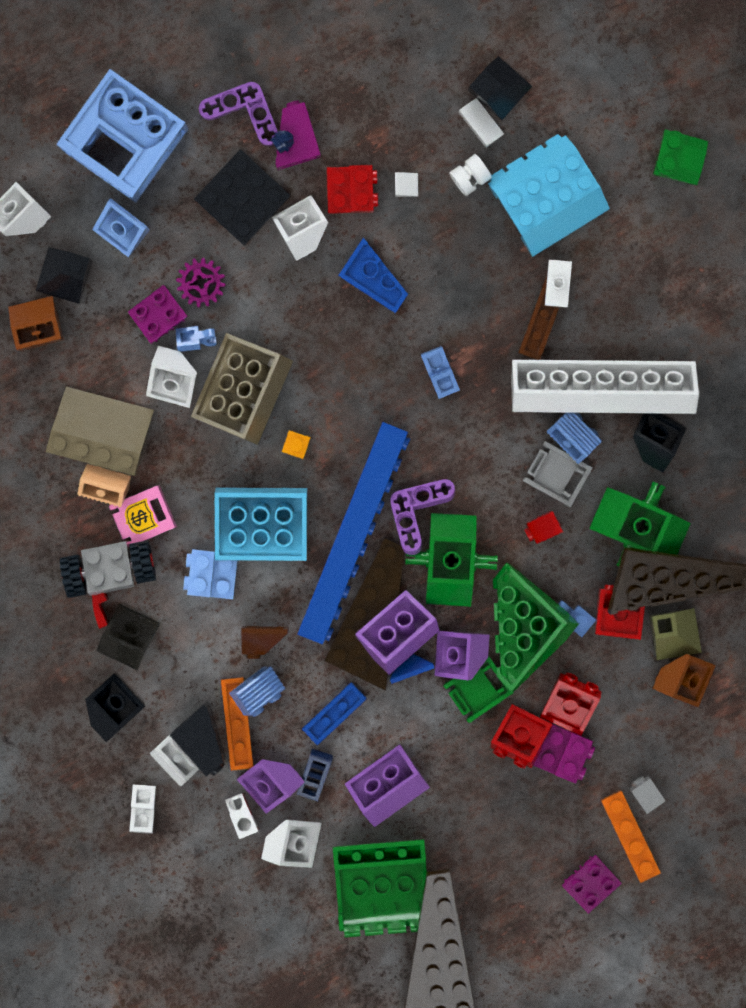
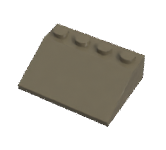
M226 333L191 417L258 445L293 361L281 354Z
M66 387L51 430L46 452L137 476L154 410Z

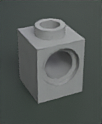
M641 776L631 783L633 786L629 789L646 814L665 802V799L649 776L646 778Z

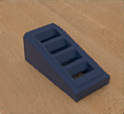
M311 749L302 776L305 782L298 788L296 795L318 802L333 755ZM312 767L323 771V773L321 774L310 770V768ZM309 776L320 780V782L318 783L307 779V777ZM304 785L317 788V791L304 788Z

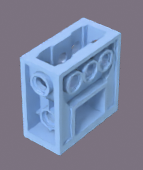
M109 69L60 138L57 146L136 203L188 131V127L183 120ZM117 100H124L122 105L114 106ZM138 112L143 113L140 119H133L134 114ZM154 126H161V130L158 133L151 132ZM102 133L134 155L119 177L87 155Z

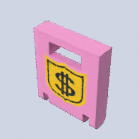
M160 485L126 498L122 507L114 506L113 504L109 506L110 510L119 509V512L112 515L122 539L131 538L132 541L127 542L128 547L131 543L145 541L177 527ZM157 498L166 517L165 520L160 522L150 502Z

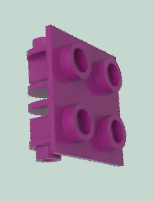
M162 285L128 311L150 344L153 342L157 343L160 337L165 333L168 334L169 330H174L173 327L182 321L184 322V319L187 318L186 313L165 285Z
M596 854L593 857L590 856V859L583 864V867L580 865L579 871L575 869V874L564 879L565 882L562 884V887L588 914L622 884Z

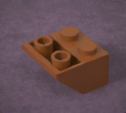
M53 296L8 307L16 350L24 351L64 340Z

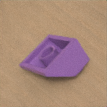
M438 631L435 676L472 680L488 658L489 635Z
M263 759L237 778L238 782L266 814L290 797L305 782L290 764Z

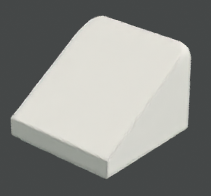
M395 172V197H418V173Z

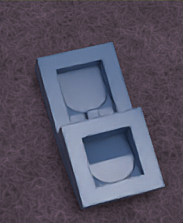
M442 346L420 354L439 399L460 390Z

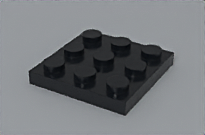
M240 149L194 200L245 246L291 196Z

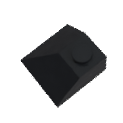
M498 56L472 82L468 91L502 121L531 89L532 85Z
M48 247L36 291L80 304L93 260L68 251Z
M643 413L633 435L643 462L663 473L674 458L687 428L660 413Z
M115 673L85 699L90 725L105 742L110 740L145 707Z

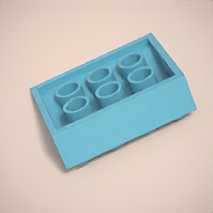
M216 488L215 560L307 561V488Z

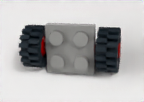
M126 541L81 550L83 565L78 554L60 558L62 582L67 598L87 595L86 590H88L89 596L134 587L132 569L134 570L137 584L155 581L156 572L149 541L129 544L131 559L129 558Z

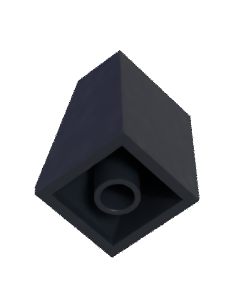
M206 702L170 734V737L207 777L210 773L215 776L224 768L225 764L223 762L226 755L211 706Z

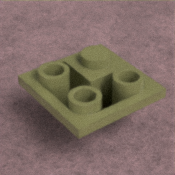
M694 608L649 615L656 660L680 657L685 654L702 653Z

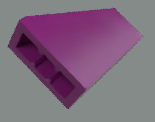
M293 101L287 103V107L282 109L280 131L285 130L292 133L294 143L288 152L284 151L280 154L277 150L276 167L278 171L321 158L305 102Z

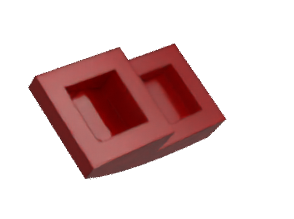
M106 593L92 595L94 615L99 629L110 624L101 603L109 600Z

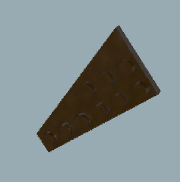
M384 538L324 660L385 691L388 673L373 660L355 634L399 596L405 552L402 546Z

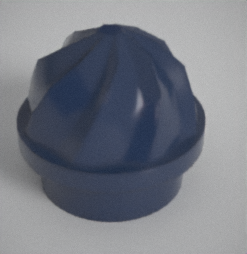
M285 130L275 132V136L270 140L280 154L284 151L288 152L294 143L292 133Z

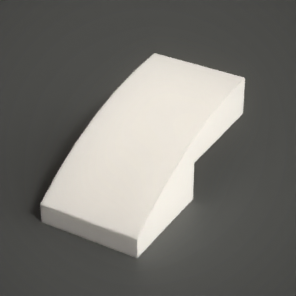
M133 785L130 832L153 834L156 786Z

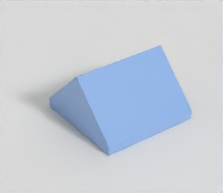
M110 199L92 230L129 257L150 229L118 203Z

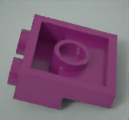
M553 724L533 766L576 784L577 780L582 781L587 768L583 767L586 758L591 759L594 753L593 741Z

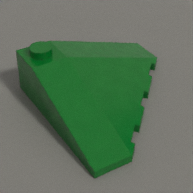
M506 563L493 579V589L498 591V603H494V621H499V635H495L496 653H500L501 667L496 668L497 677L511 692H514L568 639L579 623L509 563Z

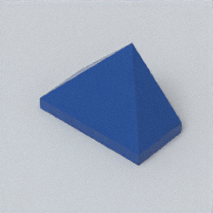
M412 654L392 672L390 676L391 684L434 669V665L432 662Z

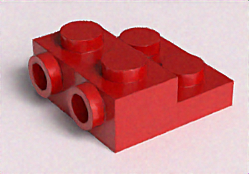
M372 165L327 167L328 214L374 213V207H378V193H373V184H377V170H372Z
M605 584L604 589L599 588L595 634L641 640L645 606L638 607V610L618 611L617 614L610 615L607 610L614 585Z
M567 672L565 675L560 673L540 714V718L582 736L600 701L602 691L592 682L584 684L578 681V677L572 673Z
M512 704L491 741V748L494 749L493 753L503 759L508 756L514 760L513 763L522 769H525L526 766L532 768L553 724Z

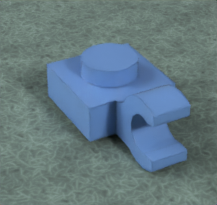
M198 326L176 329L177 349L180 352L201 349L200 344L206 346L217 345L215 329L199 331Z
M562 600L558 603L579 623L574 631L583 637L596 619L579 605L573 610Z

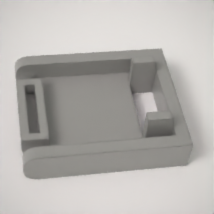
M544 441L543 446L550 449L549 452L539 450L527 471L529 475L534 477L533 481L527 477H524L522 481L564 505L571 507L592 467L582 461L579 464L576 463L569 454ZM575 471L581 474L582 477L571 495L564 491Z

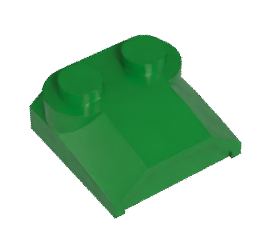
M664 130L653 175L697 186L707 152L708 141L684 135L678 131Z

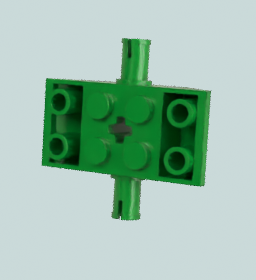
M652 481L645 500L642 499V501L607 487L589 529L621 542L627 548L677 555L691 523L659 509L657 505L666 487L663 485L658 486V483ZM644 520L643 525L646 526V529L638 532L636 523ZM622 554L618 560V563L616 564L617 566L620 565Z
M431 513L429 549H427V552L420 551L416 555L406 554V556L415 557V559L406 558L405 565H426V568H428L425 604L471 607L474 571H476V568L497 570V564L488 563V561L497 562V555H477V552H475L477 516ZM450 554H454L458 561L454 562L453 566L450 567L449 563L445 562V558H448Z

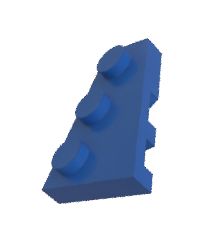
M363 237L338 276L396 314L408 294Z

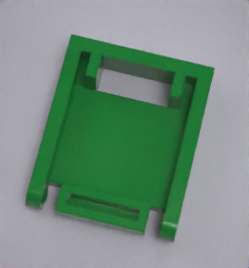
M489 656L472 680L452 678L443 685L445 689L450 688L452 685L455 686L448 694L463 716L472 711L473 714L466 719L468 723L514 693L502 681L503 686L497 690L494 689L484 674L485 671L492 668L497 675V667Z

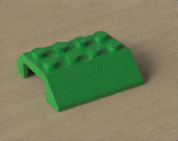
M424 839L334 846L333 857L339 930L344 931V937L361 936L360 930H365V936L383 935V928H388V934L406 933V926H410L411 932H417L427 872Z

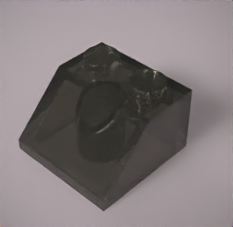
M119 604L102 634L96 651L138 670L160 623Z

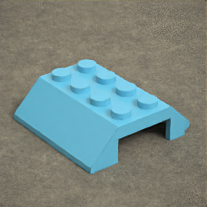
M559 134L555 135L545 142L546 148H543L542 145L534 148L525 154L526 160L520 157L507 165V172L501 169L492 174L491 182L488 183L495 198L500 200L521 234V240L532 257L610 209L598 182L576 147L566 135L562 138Z

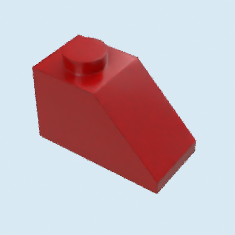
M548 511L525 523L527 528L524 529L529 541L534 540L536 544L563 532L553 511Z

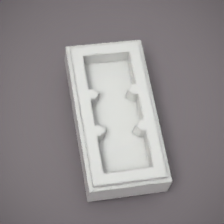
M548 261L544 306L568 308L571 261Z

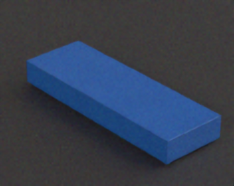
M351 682L312 718L302 730L318 746L367 698Z

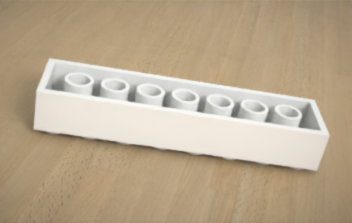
M512 360V412L696 414L699 389L695 361Z

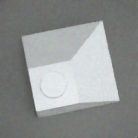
M17 182L0 198V231L5 236L36 233L51 217Z
M312 195L272 217L296 261L317 249L328 224Z
M158 346L151 364L146 396L190 408L197 372L180 351Z
M285 820L266 836L261 859L279 866L312 868L321 823Z

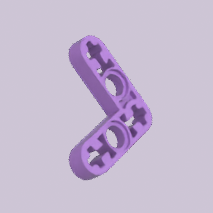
M245 83L206 98L199 104L200 115L209 121L246 107L260 143L264 146L274 145L272 141H268L266 138L262 139V136L265 135L263 127L257 128V125H264L270 121L271 124L267 125L269 132H278L263 92L257 83ZM252 87L253 90H258V92L255 93L254 99H251L250 96H246L243 98L245 103L241 104L240 96L237 93L238 91H241V94L244 95L248 93V88ZM226 96H235L237 104L234 107L225 106L224 99ZM220 99V104L224 111L220 112L218 107L213 109L212 115H209L207 112L203 113V110L206 109V104H210L211 107L218 104L215 100ZM257 108H263L267 113L265 119L256 120L253 116L254 111Z
M438 480L399 490L392 494L390 503L401 546L406 554L416 555L422 549V541L414 511L451 501L455 496V486L450 480ZM446 486L449 490L448 495H444L441 492L442 487ZM431 489H435L437 498L433 499V492ZM425 491L429 494V499L421 502L416 496L419 492ZM398 498H402L405 501L404 512L400 510V506L397 503ZM403 518H410L413 521L409 528L400 526V521ZM411 533L413 541L418 542L415 543L414 548H410L407 545L409 544L407 534Z

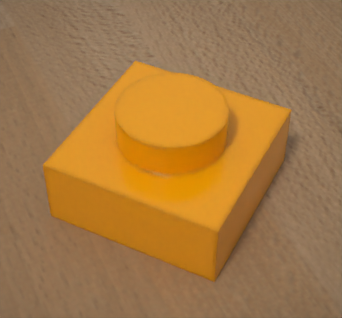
M289 430L282 452L304 459L311 437Z

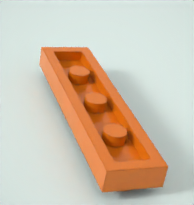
M244 677L221 679L231 771L250 769L254 766L248 716L243 715L229 694L244 682Z
M620 790L601 799L639 882L642 883L661 874L622 791Z

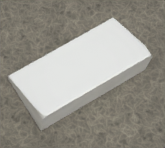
M477 98L458 111L486 148L504 135Z
M170 735L150 753L179 786L186 783L199 770Z

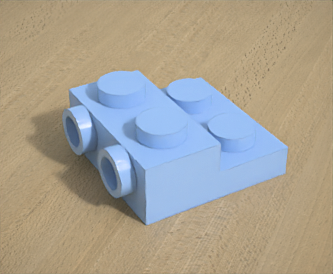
M192 549V554L187 553L186 567H190L189 576L184 578L183 590H188L187 595L234 599L238 560H215V551Z

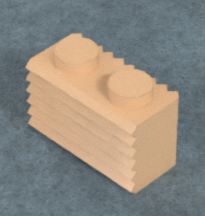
M87 464L80 478L78 495L88 499L91 498L92 500L95 499L96 501L100 500L101 503L105 502V504L109 503L110 505L122 507L129 490L131 476Z

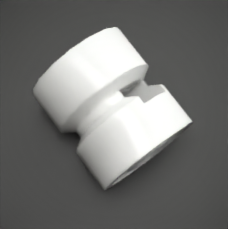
M476 154L465 161V166L459 165L449 172L456 186L466 197L476 190L477 184L483 185L492 178L489 170Z

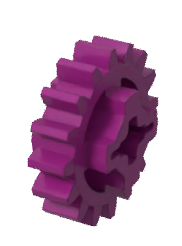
M194 258L193 265L190 266L188 263H185L187 269L185 271L179 270V273L183 276L176 279L182 285L177 288V291H184L181 298L186 299L188 297L189 305H192L195 301L198 308L201 307L202 303L210 307V300L217 303L216 295L223 296L220 288L226 287V284L221 282L225 275L218 274L221 270L220 266L213 268L214 261L211 260L209 264H206L205 258H202L201 263H198ZM201 268L209 269L214 274L206 275L202 272ZM193 271L194 275L191 281L186 282L189 273ZM199 277H202L203 280H208L204 283V288L202 289L199 285L195 286ZM216 283L215 290L209 295L208 291L211 285ZM195 290L199 292L201 298L192 296L188 291Z

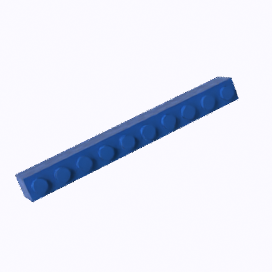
M382 422L297 635L322 645L324 640H330L334 630L330 625L333 619L338 620L342 607L338 606L341 598H347L351 588L347 583L350 576L355 578L359 565L355 563L359 555L363 557L368 545L364 543L367 534L372 535L376 525L373 522L375 513L380 514L385 503L381 500L383 493H389L393 480L389 479L392 471H398L402 459L398 458L401 449L406 451L410 438L406 437L407 431Z

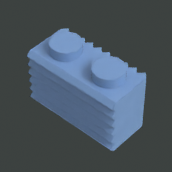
M565 412L547 430V434H550V437H553V440L560 447H563V450L578 464L602 442L597 431L589 428L583 422V418L579 413Z
M264 666L229 694L244 716L252 715L255 717L264 711L263 706L268 702L273 703L282 696L280 693L285 690V687L273 671V668Z

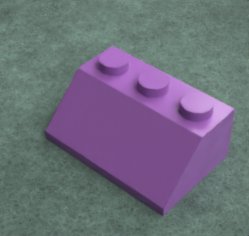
M405 590L360 629L355 636L373 660L390 675L439 631L436 618Z
M400 744L345 783L361 812L374 827L430 788Z

